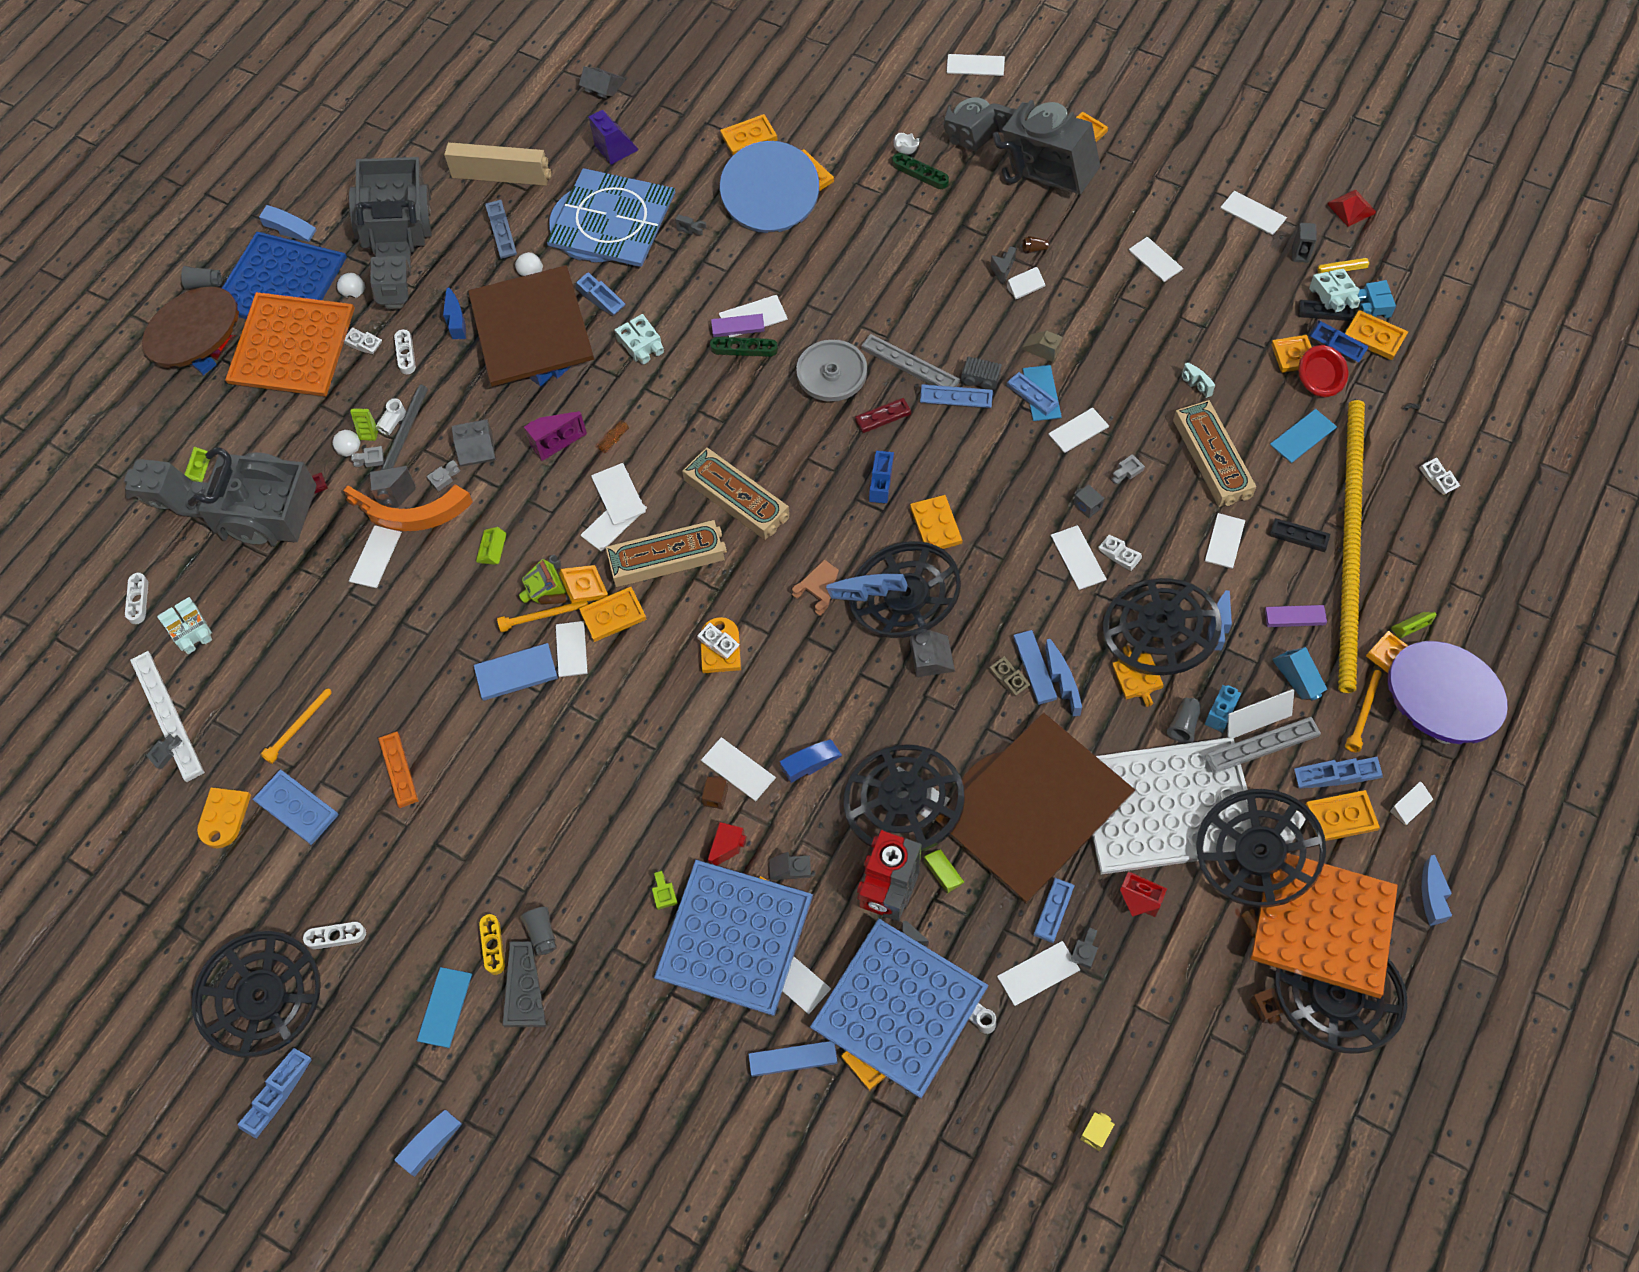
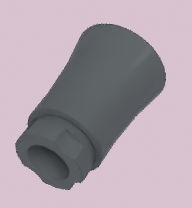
M183 266L181 278L185 290L201 287H220L222 284L220 270Z
M1187 697L1183 698L1172 723L1167 729V734L1170 738L1181 743H1191L1194 741L1196 724L1201 708L1198 700Z
M548 907L535 908L521 915L520 919L528 932L533 948H535L538 956L549 954L557 949Z

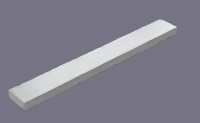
M147 651L131 659L130 661L164 737L166 738L171 734L175 738L178 735L182 740V743L171 751L174 753L173 757L183 779L188 782L204 774L202 765L151 654Z

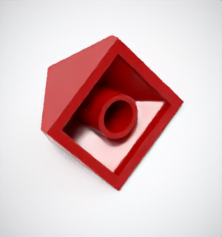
M1356 189L1328 202V206L1347 227L1376 214L1373 207Z
M1128 871L1120 891L1132 917L1142 913L1156 917L1167 888Z

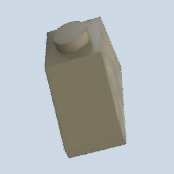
M1049 331L1031 334L1024 343L1022 350L1054 363L1061 351L1063 337Z

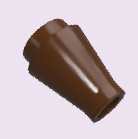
M1032 236L1024 237L1023 251H1027V253L1048 250V240Z

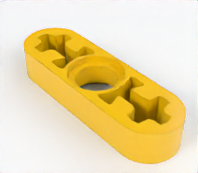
M487 914L481 918L479 923L484 966L490 974L498 975L505 968L500 922L496 916ZM490 920L495 923L491 925L493 934H490L489 929L485 926L488 925ZM490 940H497L498 945L495 949H487V943ZM491 955H495L496 961L500 963L496 965V969H493L492 966H490L493 964V958Z

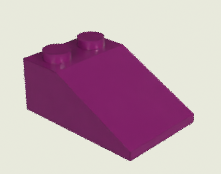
M580 411L540 417L524 426L530 446L541 461L587 434Z

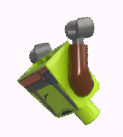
M551 555L549 560L542 559L531 564L522 580L526 590L519 594L524 603L532 599L542 605L565 603L566 600L571 604L569 596L565 595L567 591L556 569L561 567V561L557 559L556 555Z

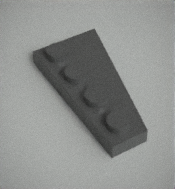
M510 942L503 1016L504 1027H547L532 942Z

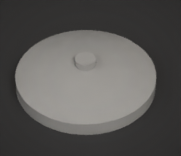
M824 340L809 346L801 354L797 362V379L802 389L810 396L823 401H840L853 396L862 388L867 378V362L862 352L854 345L841 340Z

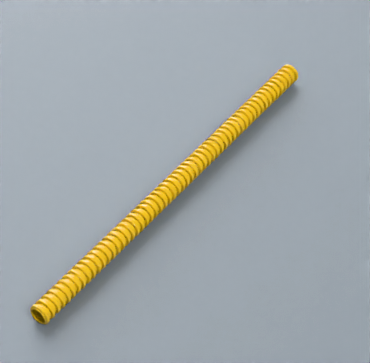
M1354 400L1348 404L1340 621L1341 642L1338 690L1343 693L1355 692L1357 684L1356 663L1358 652L1359 563L1361 552L1365 403L1360 400Z

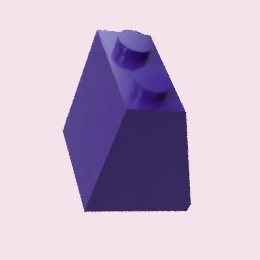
M603 109L588 116L594 145L610 165L638 151V148L627 134Z

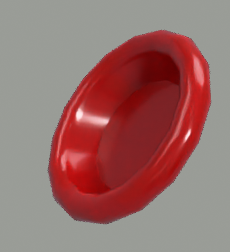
M1326 345L1313 346L1303 354L1299 362L1298 372L1300 380L1305 388L1316 396H1335L1343 390L1348 381L1349 371L1347 362L1342 354L1333 347Z

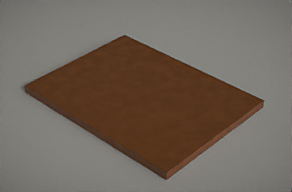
M567 265L468 290L491 387L595 360Z
M1043 712L964 790L965 803L963 813L950 836L1027 904L1130 798L1135 789ZM958 797L947 808L955 811ZM940 814L935 819V823L943 829L950 818Z

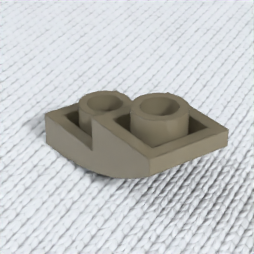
M1005 656L988 669L1013 696H1017L1030 686V683L1019 670L1016 671Z

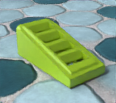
M351 409L352 419L359 439L375 441L378 430L375 427L376 423L369 409Z

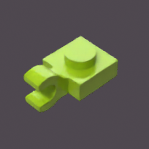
M662 871L654 873L658 887L652 888L657 909L678 904L672 883L666 884Z

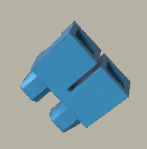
M1387 280L1366 283L1365 288L1359 291L1358 297L1360 301L1365 302L1360 304V311L1374 317L1377 315H1384V318L1392 317L1396 304Z
M1222 685L1205 725L1223 733L1228 723V714L1233 712L1241 695L1236 688Z

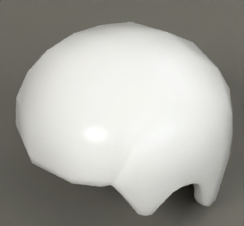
M898 133L893 140L894 147L899 153L911 155L919 145V138L914 139L912 133L908 135Z
M528 252L518 257L515 262V268L518 274L526 276L541 272L543 264L538 256Z
M355 273L343 274L337 282V290L346 298L349 295L357 298L364 292L365 282Z
M351 430L339 431L334 436L332 442L337 454L346 457L356 453L361 444L358 435Z

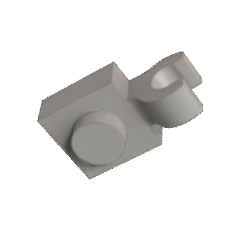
M382 446L364 448V453L351 454L354 467H360L364 463L366 467L383 465L384 454Z
M1132 454L1119 463V469L1113 473L1115 477L1111 480L1117 485L1126 476L1132 479L1144 471L1145 466Z
M452 460L445 469L441 466L426 477L439 492L453 482L451 477L459 473L460 469L455 461Z

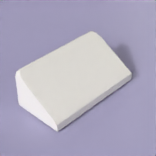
M1037 267L1019 274L1007 282V289L1015 299L1045 287L1044 280Z
M1419 782L1390 812L1406 826L1433 801V798L1424 784Z

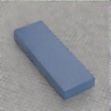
M1020 372L1007 382V387L1045 416L1058 406L1059 402Z
M1057 878L1054 879L1034 936L1054 943L1075 885Z

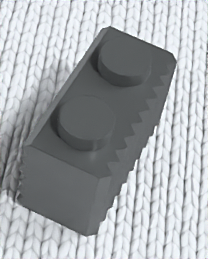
M1299 224L1292 244L1293 262H1310V257L1317 241L1316 224Z
M968 356L962 371L961 382L969 386L977 385L983 389L996 390L1002 365Z

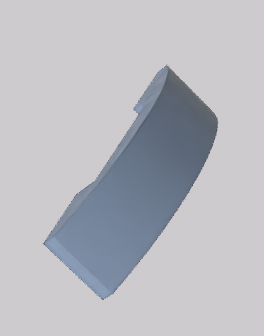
M502 201L486 203L500 258L517 255Z

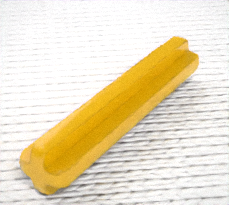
M1368 258L1321 264L1318 265L1317 271L1320 274L1343 268L1345 271L1368 268L1369 261Z

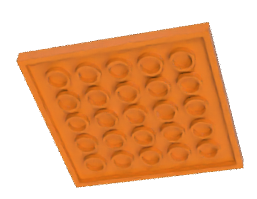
M256 292L225 381L233 385L326 397L354 313V305Z
M1287 853L1285 863L1296 868L1299 856ZM1306 858L1301 872L1312 877L1318 862ZM1324 864L1319 878L1305 894L1284 905L1260 908L1250 960L1381 999L1384 991L1398 885ZM1280 869L1270 874L1272 885L1283 881L1289 874ZM1295 879L1287 886L1274 890L1275 901L1295 894L1306 883ZM1263 892L1261 902H1267L1265 892Z

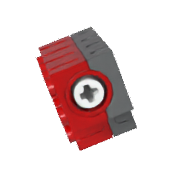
M881 830L879 837L875 836L871 846L873 848L872 854L868 855L865 860L864 867L866 868L864 874L866 876L864 882L860 881L857 900L860 901V908L900 921L920 873L921 844L906 838L904 840L903 837Z

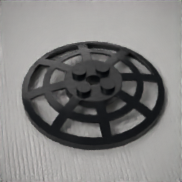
M919 541L902 542L880 550L867 559L854 576H865L872 567L883 559H886L889 568L881 574H901L900 569L916 567L914 573L903 574L908 585L906 591L888 590L887 595L884 596L885 602L875 605V596L868 595L869 607L858 610L857 601L849 600L852 613L861 626L873 634L888 638L915 636L936 626L951 612L958 600L961 589L960 572L951 555L936 545ZM905 551H922L919 561H906L896 564L892 556ZM929 553L941 557L950 567L940 573L934 566L926 563ZM926 569L936 577L926 582L921 575L923 570ZM954 573L956 580L953 598H944L946 591L944 580ZM940 584L939 597H931L929 589ZM908 591L911 592L908 596H902L904 593ZM926 603L935 604L929 612L923 616L921 615L919 610ZM940 605H948L937 618L928 624L925 623L924 620L932 616ZM889 608L894 614L888 620L878 612ZM873 614L878 621L886 624L882 631L874 629L861 616ZM912 614L915 619L908 622H898L902 615ZM916 624L919 627L906 632L891 633L894 627H908Z
M1170 578L1150 579L1128 587L1111 602L1103 622L1104 639L1107 647L1120 663L1140 673L1161 676L1182 673L1204 662L1218 645L1222 629L1219 609L1204 590L1186 581ZM1156 584H1173L1185 588L1182 591L1170 588H1157ZM1146 586L1149 588V590L1138 594L1130 601L1122 599L1139 588ZM1192 591L1197 592L1210 603L1213 610H1201L1198 603L1189 594ZM1159 593H1170L1176 596L1172 601L1160 600ZM1148 595H1151L1153 601L1145 606L1136 603ZM1185 599L1195 610L1183 611L1179 604ZM1115 605L1125 607L1121 614L1120 626L1109 630V618ZM1130 609L1139 612L1138 620L1126 623ZM1197 617V626L1194 632L1185 627V618ZM1203 617H1215L1216 620L1215 631L1210 642L1199 636L1203 628ZM1161 618L1167 620L1165 623L1157 622V620ZM1139 627L1143 637L1138 642L1131 636L1128 630ZM1123 633L1125 639L1135 647L1130 657L1123 654L1117 648L1111 638L1112 636ZM1181 634L1188 637L1183 643L1176 646L1172 645L1171 640ZM1152 640L1164 642L1165 648H1153L1146 645ZM1194 642L1204 648L1195 657L1177 664L1175 653L1188 648ZM1142 652L1153 655H1167L1169 665L1153 666L1137 662V659Z
M907 744L884 748L866 758L850 776L844 793V810L847 821L852 831L866 845L871 847L873 838L863 832L854 820L864 813L874 825L881 828L879 834L881 830L892 833L914 832L917 843L921 844V852L938 845L950 835L960 821L965 803L964 786L955 766L946 757L930 748ZM902 750L922 752L918 758L899 757L893 759L891 756V752ZM930 754L939 758L948 766L952 775L941 776L933 766L925 761ZM883 755L885 762L875 767L867 777L858 775L867 764ZM904 762L914 763L910 771L898 772L895 765L896 763ZM888 767L891 775L883 781L874 779V776L879 771ZM921 767H924L935 778L923 781L917 774ZM953 782L957 784L958 800L955 811L943 806L946 796L944 784ZM852 783L863 784L861 790L862 805L851 811L849 795ZM939 786L938 802L927 798V788ZM868 787L879 788L878 798L867 802ZM899 792H908V795L906 797H898ZM881 805L887 813L884 822L875 817L871 810ZM924 806L933 809L925 819L918 822L916 814ZM939 813L950 818L947 825L940 832L925 840L921 829L929 825ZM897 817L908 818L911 825L893 826L891 824L894 818Z
M1249 789L1237 792L1218 802L1203 819L1196 841L1197 858L1200 868L1212 887L1236 903L1258 908L1284 905L1305 894L1319 878L1326 858L1325 835L1321 824L1313 812L1298 799L1286 793L1269 789ZM1255 798L1274 799L1290 806L1284 815L1272 811L1257 810ZM1247 800L1249 812L1236 816L1228 823L1217 816L1230 805ZM1297 810L1311 823L1317 837L1304 840L1299 828L1290 821ZM1259 817L1271 818L1279 822L1272 829L1260 826ZM1251 820L1252 828L1245 830L1242 834L1233 828L1242 821ZM1213 823L1222 830L1217 840L1216 853H1203L1204 838L1208 827ZM1286 826L1294 833L1298 842L1285 843L1280 834ZM1227 835L1236 840L1235 851L1223 852V844ZM1319 845V862L1315 873L1311 877L1301 872L1306 861V849ZM1258 847H1264L1267 849V852L1264 855H1258L1255 850ZM1300 850L1296 868L1285 863L1288 852ZM1237 860L1242 867L1241 871L1234 876L1227 868L1225 861ZM1205 861H1218L1222 872L1231 880L1224 889L1212 878ZM1279 869L1289 874L1283 881L1272 885L1270 874L1277 872ZM1251 873L1262 877L1263 886L1251 885L1243 881ZM1295 879L1306 883L1295 894L1275 901L1274 890L1287 886ZM1238 886L1250 891L1265 892L1267 902L1247 901L1237 898L1231 893Z
M257 931L244 934L229 941L218 949L205 963L194 986L192 1013L200 1034L214 1048L230 1056L253 1058L280 1050L291 1043L304 1030L316 1010L321 989L317 963L302 943L280 932ZM267 940L265 952L252 954L241 960L233 951L249 942ZM276 940L294 946L301 951L303 956L294 964L285 956L274 953ZM226 956L233 966L223 976L218 988L205 986L212 970ZM264 959L263 970L250 973L245 965ZM273 960L279 961L289 968L280 977L271 972ZM308 962L312 967L315 977V994H304V983L300 970ZM238 972L242 979L237 984L235 990L226 989L230 979ZM295 976L298 992L297 994H286L285 983ZM259 991H264L265 995L263 999H261L260 1001H256V993ZM203 995L216 997L215 1010L219 1021L208 1028L202 1014ZM223 998L233 999L236 1009L228 1016L224 1014ZM284 1003H295L291 1013L283 1021L278 1012ZM301 1003H312L305 1020L291 1034L287 1025L296 1016ZM240 1017L250 1021L247 1033L237 1030L231 1023ZM271 1019L276 1026L269 1031L256 1033L259 1022ZM225 1028L232 1035L244 1039L240 1051L224 1046L212 1035ZM278 1032L284 1039V1041L269 1049L249 1052L253 1040L268 1038Z
M1389 958L1386 973H1388L1395 986L1398 1005L1385 1004L1384 996L1381 999L1376 998L1377 1002L1365 1000V994L1317 979L1314 980L1313 984H1309L1300 980L1302 975L1295 973L1294 977L1282 972L1283 969L1276 967L1274 986L1281 1010L1298 1032L1321 1047L1331 1051L1350 1054L1370 1052L1391 1041L1405 1020L1407 1013L1405 984L1399 971ZM1280 980L1292 986L1293 998L1299 1010L1292 1013L1289 1012L1281 995ZM1299 989L1311 993L1313 1004L1307 1007L1303 1006ZM1333 991H1339L1343 995V999L1336 998L1333 995ZM1362 1008L1375 1011L1372 1020L1367 1025L1357 1016ZM1320 1011L1329 1018V1028L1318 1023L1311 1015ZM1383 1012L1397 1014L1392 1029L1380 1040L1371 1030L1378 1024ZM1305 1018L1315 1028L1328 1034V1042L1322 1041L1310 1034L1297 1021ZM1350 1020L1358 1030L1338 1031V1022ZM1364 1035L1372 1043V1045L1367 1047L1346 1048L1337 1046V1037L1352 1038Z

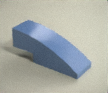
M266 205L259 216L263 226L278 230L280 235L309 242L316 232V228L304 220L269 205Z
M589 272L576 282L575 289L597 307L613 316L625 306V303L602 281L598 282Z
M1228 590L1224 592L1217 603L1221 615L1222 629L1221 637L1215 650H1222L1225 643V633H1229L1232 625L1230 591ZM1211 617L1206 636L1208 642L1212 639L1215 631V617Z
M1432 855L1424 864L1421 886L1425 914L1430 926L1444 923L1452 916L1446 899L1452 893L1436 856Z
M444 1110L413 1138L395 1158V1161L415 1177L429 1159L433 1160L462 1123Z

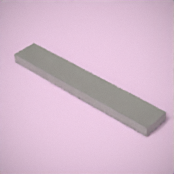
M872 334L869 335L861 346V350L930 385L957 387L960 383L959 378Z
M1309 717L1206 753L1205 758L1213 773H1217L1319 737L1321 733L1313 718Z

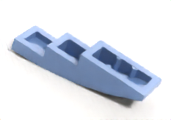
M876 574L828 584L826 589L831 599L867 601L868 595L886 596L888 590L906 591L908 585L903 574Z
M1047 639L1045 651L1051 682H1059L1061 699H1069L1072 716H1080L1082 704L1072 673L1052 640Z
M1378 757L1358 761L1356 758L1340 762L1332 760L1294 768L1299 789L1344 785L1383 778Z
M295 1048L292 1049L265 1081L266 1086L252 1101V1108L238 1123L239 1129L254 1138L260 1135L302 1077L311 1062L309 1056Z

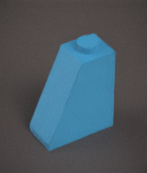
M1306 647L1288 650L1272 659L1302 700H1316L1322 696V692L1328 690Z

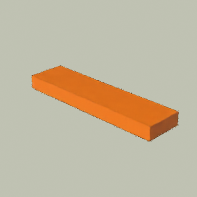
M394 732L380 737L379 742L398 807L402 808L419 802L399 733Z

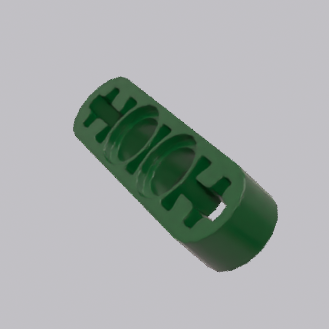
M897 153L892 158L893 167L937 189H946L949 185V176L942 171L903 153ZM911 166L918 167L916 170L910 169ZM924 173H931L932 175H931V176H924L923 174H924Z
M715 337L710 342L712 353L717 355L772 357L778 352L777 342L773 339ZM733 344L740 345L737 349L731 348ZM750 345L757 346V348L754 350H751L748 347Z

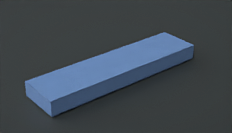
M922 385L920 403L991 408L993 390Z
M1033 631L1015 634L1013 639L1038 705L1057 700L1056 692Z
M829 1041L750 1053L749 1061L751 1076L755 1077L837 1064L835 1044Z

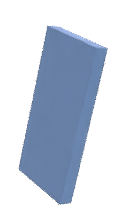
M548 643L474 665L483 701L558 679Z
M281 769L253 798L258 805L310 845L318 839L339 815Z

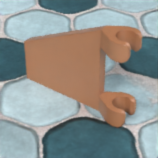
M824 560L801 583L792 588V596L798 599L805 589L821 600L815 605V613L821 616L828 608L831 599L826 586L836 582L839 570Z

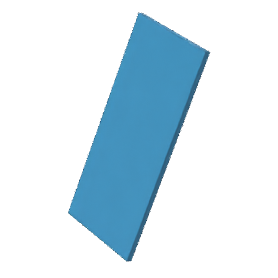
M1051 365L1023 368L1025 377L1058 401ZM1059 403L1047 416L1030 404L1033 421L1062 418Z
M1315 409L1270 445L1292 463L1335 430L1337 426Z
M440 967L417 1042L450 1048L472 973Z

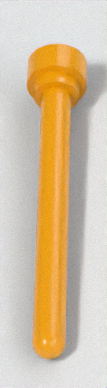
M588 602L571 603L511 619L509 617L505 618V616L499 617L497 621L500 632H506L514 625L578 610L588 605Z
M1380 670L1373 672L1354 733L1346 740L1345 748L1348 751L1358 753L1362 749L1361 735L1381 677Z
M325 689L272 747L265 748L260 755L267 762L273 764L278 758L279 750L325 702L332 691Z

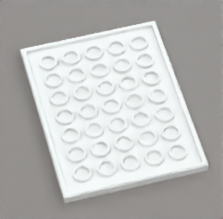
M1233 737L1096 756L1135 789L1130 798L1092 836L1100 875L1198 861L1196 849L1197 835L1207 813L1224 798L1237 792L1248 790L1241 764L1213 773L1205 758L1206 753L1235 744ZM1247 800L1230 805L1217 816L1228 823L1236 816L1249 812ZM1251 820L1242 821L1233 828L1242 834L1245 830L1252 828ZM1213 823L1210 824L1206 832L1203 853H1216L1217 840L1222 830ZM1229 835L1225 838L1223 852L1235 851L1236 840ZM1258 847L1255 852H1263L1264 848Z

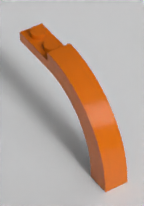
M454 485L439 499L424 506L409 509H398L381 505L350 486L343 490L347 496L346 500L353 506L358 505L368 515L371 522L397 531H419L439 526L461 514L473 503L469 492L457 485Z

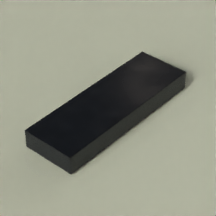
M1299 301V317L1341 321H1352L1354 318L1353 309L1349 305H1345L1342 311L1336 312L1333 308L1326 309L1322 301Z
M1277 518L1274 519L1270 532V537L1321 552L1326 551L1331 535Z

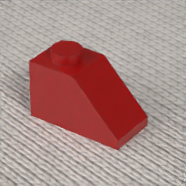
M719 823L708 858L709 864L717 866L739 854L741 847L744 848L747 839L742 827Z

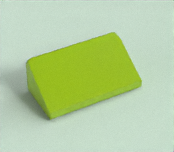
M197 447L193 448L184 474L194 482L203 481L210 461L205 456L208 451Z
M499 527L484 530L476 559L477 563L499 564L506 532Z
M1422 612L1392 626L1391 629L1401 639L1430 625L1437 614L1435 612Z
M941 849L924 856L925 864L947 894L964 883Z

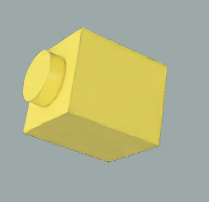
M1095 1112L1080 1140L1100 1152L1115 1124L1111 1122L1109 1116Z

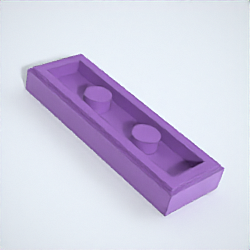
M763 313L711 319L713 337L765 331Z
M1324 605L1265 608L1267 627L1326 625L1327 623Z

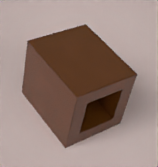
M720 776L707 777L702 795L703 806L723 810L728 792L727 780Z

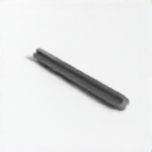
M419 385L381 470L394 467L428 391L426 386Z

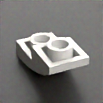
M353 327L344 340V344L369 354H373L382 343V339L368 332L364 334Z
M1438 458L1419 467L1427 480L1443 495L1460 486L1452 472L1445 471Z
M1108 535L1099 546V550L1104 555L1130 571L1142 559L1141 553L1126 547L1124 541Z
M711 623L697 635L698 640L725 659H728L740 645L727 633L723 634Z

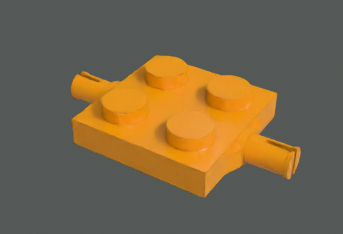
M1127 645V648L1126 646L1122 648L1124 654L1130 657L1132 654L1130 646ZM1142 653L1137 659V662L1155 666L1151 654ZM1119 661L1112 663L1125 699L1142 697L1146 707L1153 705L1150 694L1155 690L1162 689L1164 686L1160 675L1137 672Z

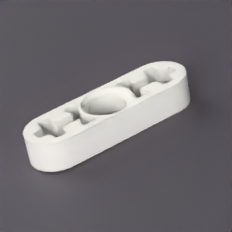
M399 330L395 334L398 366L403 374H411L416 368L412 337L409 331ZM403 350H409L407 354H401Z
M135 573L128 579L125 617L132 624L143 622L146 616L148 580L141 573ZM136 595H141L139 601L132 602Z
M359 922L312 928L304 934L303 941L310 949L359 943L365 938L366 929ZM355 928H357L360 931L356 933L355 937L352 934H345L344 932L345 930L347 933H353L355 931ZM333 931H340L339 938L331 941L330 934ZM314 935H316L318 939H315V943H312L310 939H313Z

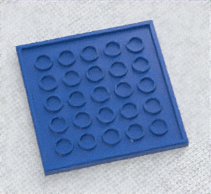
M257 231L222 289L228 291L234 297L238 304L239 318L247 319L256 292L322 300L347 256L342 252Z

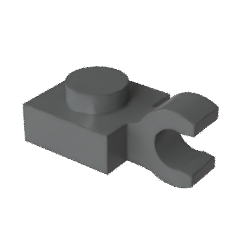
M679 214L675 219L677 231L691 235L693 233L703 235L701 228L706 229V222L704 221L694 222L692 218Z
M169 734L164 742L157 741L146 756L156 768L163 769L174 755L171 750L178 747L182 740L178 735L174 738Z
M1089 927L1084 942L1077 941L1070 960L1071 962L1088 969L1091 968L1098 947L1092 945L1097 930Z

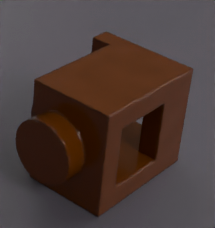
M1274 987L1255 994L1250 999L1262 1023L1268 1021L1272 1025L1282 1020L1280 1016L1284 1013L1280 1008ZM1265 1006L1270 1008V1013H1267Z

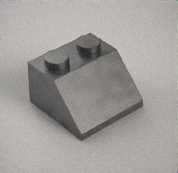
M584 66L579 85L585 87V91L591 93L596 91L598 96L607 98V96L615 95L625 82V78L599 68Z
M487 419L452 426L453 440L460 467L496 460L492 430Z
M407 466L370 472L371 491L377 502L381 505L391 508L400 507L416 489Z
M931 630L910 636L916 677L955 672L948 636Z

